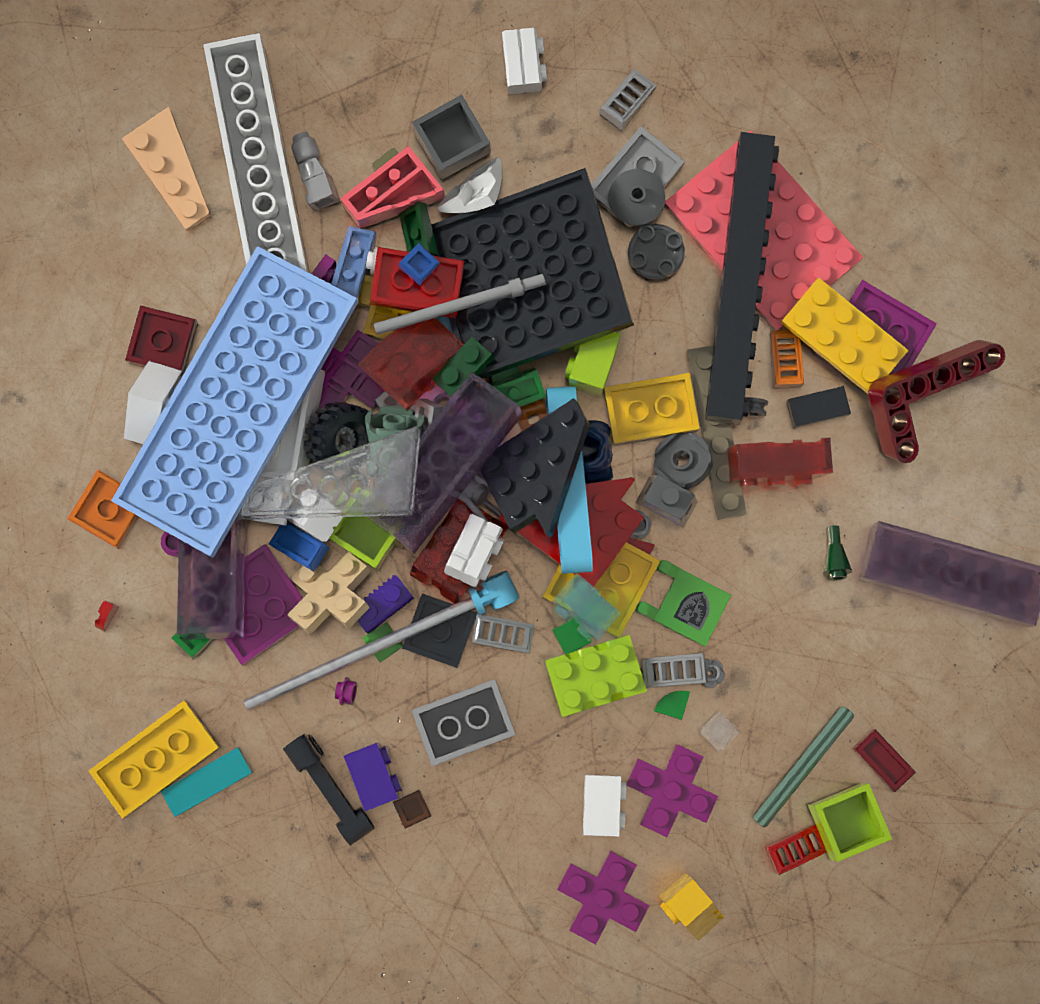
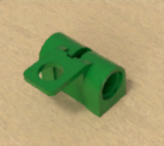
M518 367L491 376L493 383L480 387L484 401L493 417L546 397L535 367L521 373Z

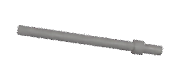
M539 274L520 280V278L512 279L506 285L374 323L376 334L379 335L510 295L513 298L524 295V291L546 285L544 276Z

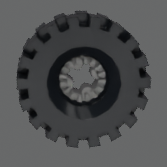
M343 402L327 403L324 405L325 409L318 408L315 411L318 417H310L308 422L312 424L311 429L305 428L304 433L309 435V440H304V447L310 448L306 455L307 458L313 459L311 464L316 468H320L319 471L344 478L345 476L350 478L356 477L355 473H364L365 469L363 466L371 467L373 461L370 460L372 454L365 426V416L369 411L361 408V406ZM342 434V444H338L339 440L337 435Z

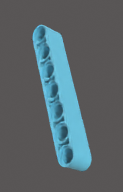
M576 387L546 388L547 415L573 398L577 401ZM582 451L557 523L562 574L593 571Z

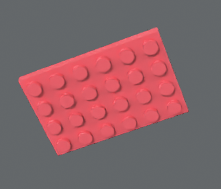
M738 141L667 199L664 205L721 271L723 269ZM779 161L772 163L771 173L776 174L774 191H769L768 201L773 202L771 218L765 221V229L769 230V240L767 247H762L761 255L762 258H766L764 275H759L758 286H763L761 303H756L755 310L774 331H778L784 326L781 324V321L818 277L831 286L863 259L862 255Z

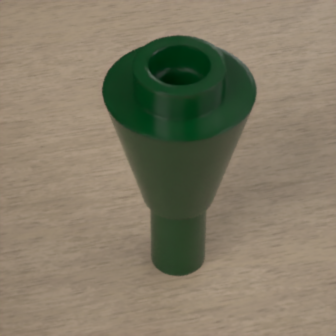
M829 526V545L823 574L829 576L830 580H843L847 578V574L852 573V569L843 544H841L839 526Z

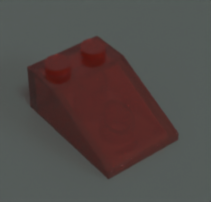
M436 318L397 329L380 341L363 358L358 366L408 411L434 383L432 378L459 351L464 343Z

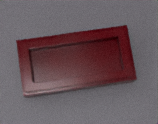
M873 729L853 748L893 792H896L916 773L876 729Z

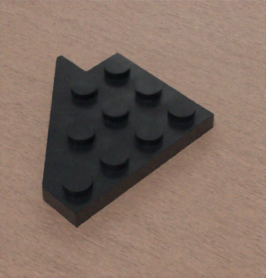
M574 398L476 461L506 523L513 533L520 531L538 519L545 534L549 537L554 535L590 427L585 414Z

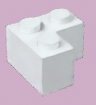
M151 361L147 363L128 393L124 439L144 444L180 382L181 370Z

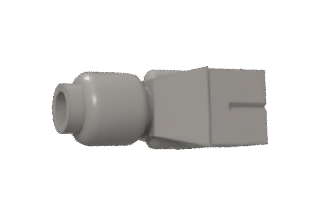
M308 132L296 134L292 138L293 144L291 148L300 168L301 180L306 185L308 194L305 195L307 204L315 211L339 202L340 198L333 178L319 161L321 155L315 139L310 137Z

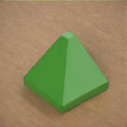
M386 622L362 639L368 644L394 631ZM399 642L374 655L379 662H382L402 648L403 644Z

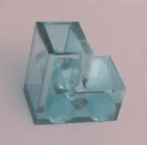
M578 573L572 577L553 600V604L556 606L553 611L566 622L571 618L577 623L579 627L576 631L588 641L592 638L598 641L621 614Z

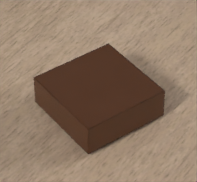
M420 789L393 802L405 829L432 816Z

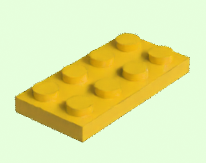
M819 277L781 321L782 325L867 394L870 385L877 379L889 375L908 352V349Z
M184 700L91 768L89 773L123 819L220 747L187 701Z

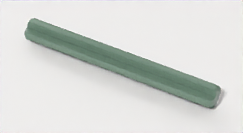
M841 707L756 812L753 819L762 827L769 825L852 721L854 714L848 708Z

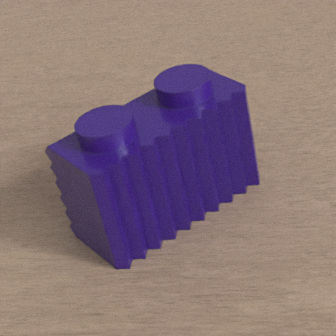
M392 575V579L388 578L387 582H383V586H378V590L374 589L373 593H369V597H364V601L369 606V609L357 622L369 634L413 600L414 597L397 575Z

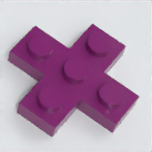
M357 329L342 352L334 347L332 348L321 370L325 371L319 408L325 409L324 405L327 403H344L350 394L374 410L376 407L374 400L390 387L389 384L367 370L379 353L378 347L381 344Z
M676 744L665 770L637 758L626 786L652 797L640 825L668 837L679 811L707 823L718 796L692 784L704 758L703 756Z
M611 850L597 877L570 863L557 888L558 891L582 903L569 931L595 945L609 918L636 932L649 908V905L624 892L637 864Z

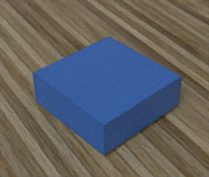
M418 243L399 262L398 267L420 286L438 268L440 262Z

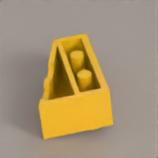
M684 873L659 896L663 900L660 907L675 925L681 921L697 941L725 918L711 899L687 873Z

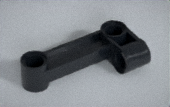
M303 734L283 748L297 771L301 773L306 769L340 819L336 823V827L350 846L375 829L373 823L361 807L354 810L320 760L325 754L311 734Z

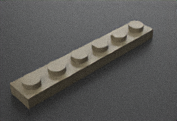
M712 345L688 349L687 355L702 438L707 443L713 460V468L709 472L717 520L744 516L747 512L731 424L704 420L713 353Z

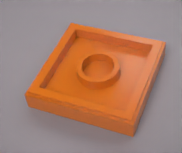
M97 469L67 519L119 549L138 516L111 501L121 483Z

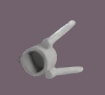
M479 473L475 477L471 475L470 479L458 488V498L476 516L485 519L487 522L489 521L474 503L484 505L499 517L501 511L486 499L488 495L486 486L488 485L484 477Z

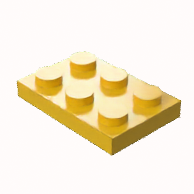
M690 373L604 387L613 445L664 437L675 433L694 432L700 429Z

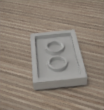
M640 126L592 183L596 201L613 214L608 202V193L612 182L618 175L632 169L646 170L654 174L665 188L682 168L685 161ZM639 190L632 192V196L635 199H640L643 196ZM625 224V225L628 226L630 229H631V227L633 226V225Z

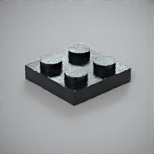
M422 593L411 624L454 604ZM469 610L405 639L402 649L458 668L477 613Z

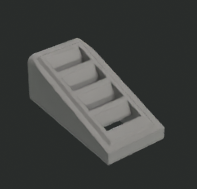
M633 69L600 108V115L620 130H623L657 85ZM634 79L646 87L644 92L632 84ZM629 88L631 91L637 94L639 98L636 100L625 90ZM622 96L633 105L629 107L620 101L619 98ZM614 104H616L626 113L624 115L619 113L617 110L613 108Z
M477 614L472 644L530 654L534 624ZM485 622L490 623L488 639H482ZM496 624L502 625L499 642L493 641ZM508 626L513 627L511 644L505 643ZM519 628L525 629L522 646L516 645Z
M705 653L644 658L642 660L646 688L707 683ZM691 660L695 661L696 678H691ZM680 661L683 664L684 679L679 678L678 662ZM666 663H670L672 680H667ZM655 664H658L659 681H656Z

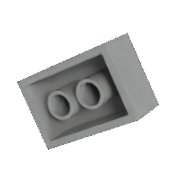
M495 679L411 710L431 766L516 735Z

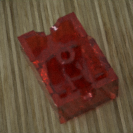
M459 498L453 504L441 525L436 529L426 547L421 551L410 571L412 577L426 586L431 584L436 586L440 590V595L454 604L461 602L471 585L444 572L470 514H474ZM478 507L489 522L503 529L500 538L503 539L508 526Z

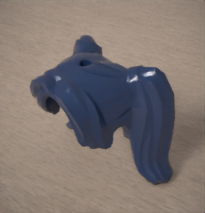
M588 420L590 427L582 448L585 484L610 481L614 477L611 466L613 458L612 441L610 438L611 429L603 421Z

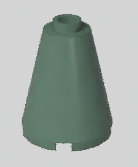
M383 406L380 407V412L372 414L373 410L367 413L365 416V426L377 482L387 490H397L404 486V479L408 478L424 427V419L420 413L419 418L413 415V409L407 407Z

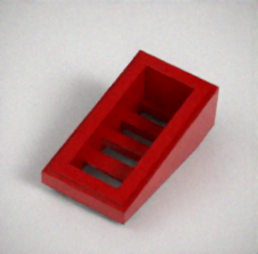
M816 824L765 846L778 875L827 853ZM811 833L815 834L820 848L815 850L809 837ZM804 838L810 853L804 854L799 839ZM789 844H794L799 858L794 859L788 846ZM780 848H783L789 861L785 864L778 852Z

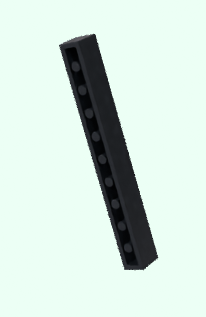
M741 132L738 139L704 420L740 424L742 417L748 416L749 400L745 399L746 388H751L753 371H748L749 360H754L756 343L751 342L752 331L757 332L759 325V314H755L756 303H761L763 286H758L759 275H764L766 258L761 257L762 247H767L769 240V230L765 229V221L771 218L773 202L768 201L769 191H774L776 174H772L771 170L772 163H777L779 146H774L775 136Z

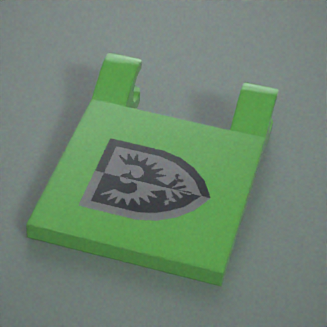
M661 560L657 571L674 580L659 609L642 601L638 603L636 612L706 647L731 594L682 570L669 561Z

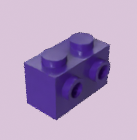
M378 742L344 755L364 811L400 798L398 792L402 791V787L397 774L391 775L387 764L392 763L386 746L380 747Z

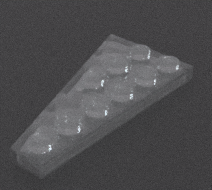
M415 426L257 483L242 507L241 516L246 520L412 515L421 430Z

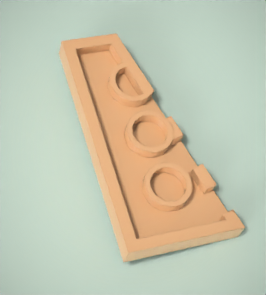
M169 106L122 138L187 232L211 216Z

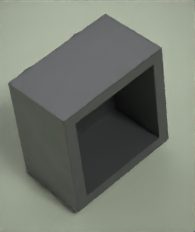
M462 94L412 122L413 132L441 180L491 153L490 141Z

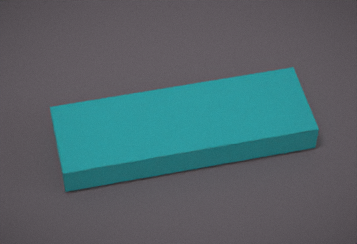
M237 747L160 792L174 817H177L252 774L253 771L240 748Z

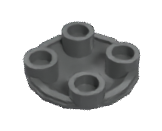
M661 224L642 225L638 232L633 235L628 249L631 266L638 274L648 279H663L671 276L680 268L685 253L680 233Z

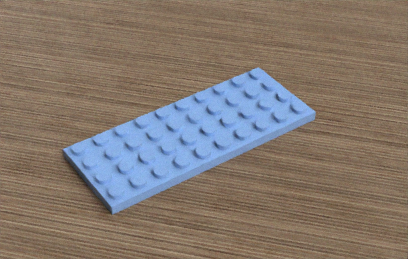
M257 246L111 501L214 558L359 300Z

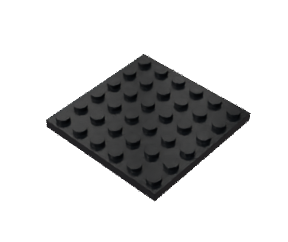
M586 168L496 200L494 205L487 208L461 213L431 224L438 252L437 257L464 261L459 298L509 284V280L516 278L523 280L543 274L546 285L524 291V295L514 298L510 295L457 311L456 319L449 318L458 351L473 337L495 357L473 382L634 326Z

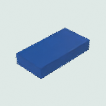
M289 522L286 523V526L280 525L269 542L270 546L313 572L329 549V546Z

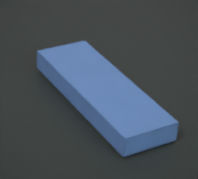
M348 226L331 285L359 299L367 271L366 261L368 252L373 251L375 244V231Z

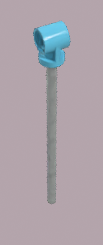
M506 570L487 578L486 581H482L483 589L478 591L475 587L468 588L471 596L468 599L243 700L246 709L249 711L471 609L476 608L479 615L486 613L484 607L491 604L495 610L513 603L520 597L509 572Z

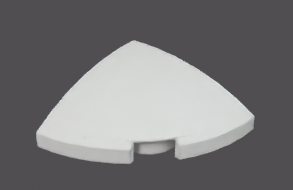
M499 157L472 172L469 178L464 180L460 186H455L438 205L439 211L445 213H466L494 205L500 191L502 179V164Z

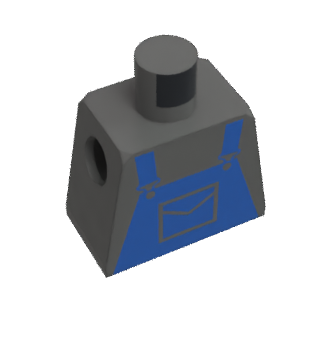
M655 475L647 479L635 503L684 528L698 502L693 493L659 475Z

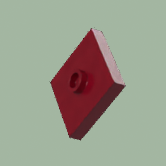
M140 305L125 361L141 366H146L151 361L181 370L182 376L197 320Z

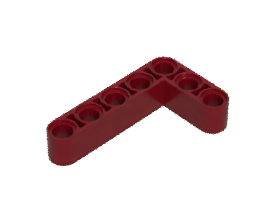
M976 340L874 381L869 387L868 395L884 455L902 463L914 461L919 452V445L909 404L999 368L1004 363L1006 357L1004 348L996 343ZM939 369V374L937 378H935L936 372ZM914 379L913 387L910 389L911 382ZM889 389L888 397L885 399L886 391ZM895 417L896 420L892 426V420ZM902 444V448L900 452H898L899 446Z

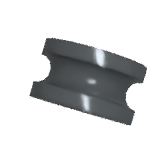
M745 397L746 400H749V416L762 417L767 415V411L764 410V407L768 405L767 400Z

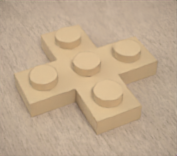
M347 552L329 572L319 565L314 572L302 565L290 580L306 596L287 615L309 635L330 614L350 629L369 609L367 603L352 591L371 571L350 552Z

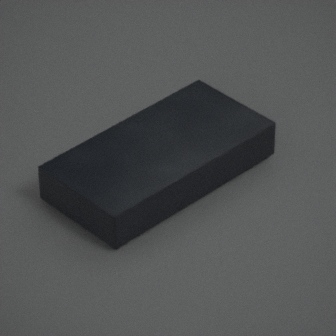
M844 386L787 400L794 428L851 414Z

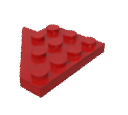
M633 477L585 484L593 571L572 574L591 588H594L644 518V516L621 500L635 481ZM501 513L498 520L508 526ZM538 519L516 532L561 565L557 526L554 535L551 537L545 534Z

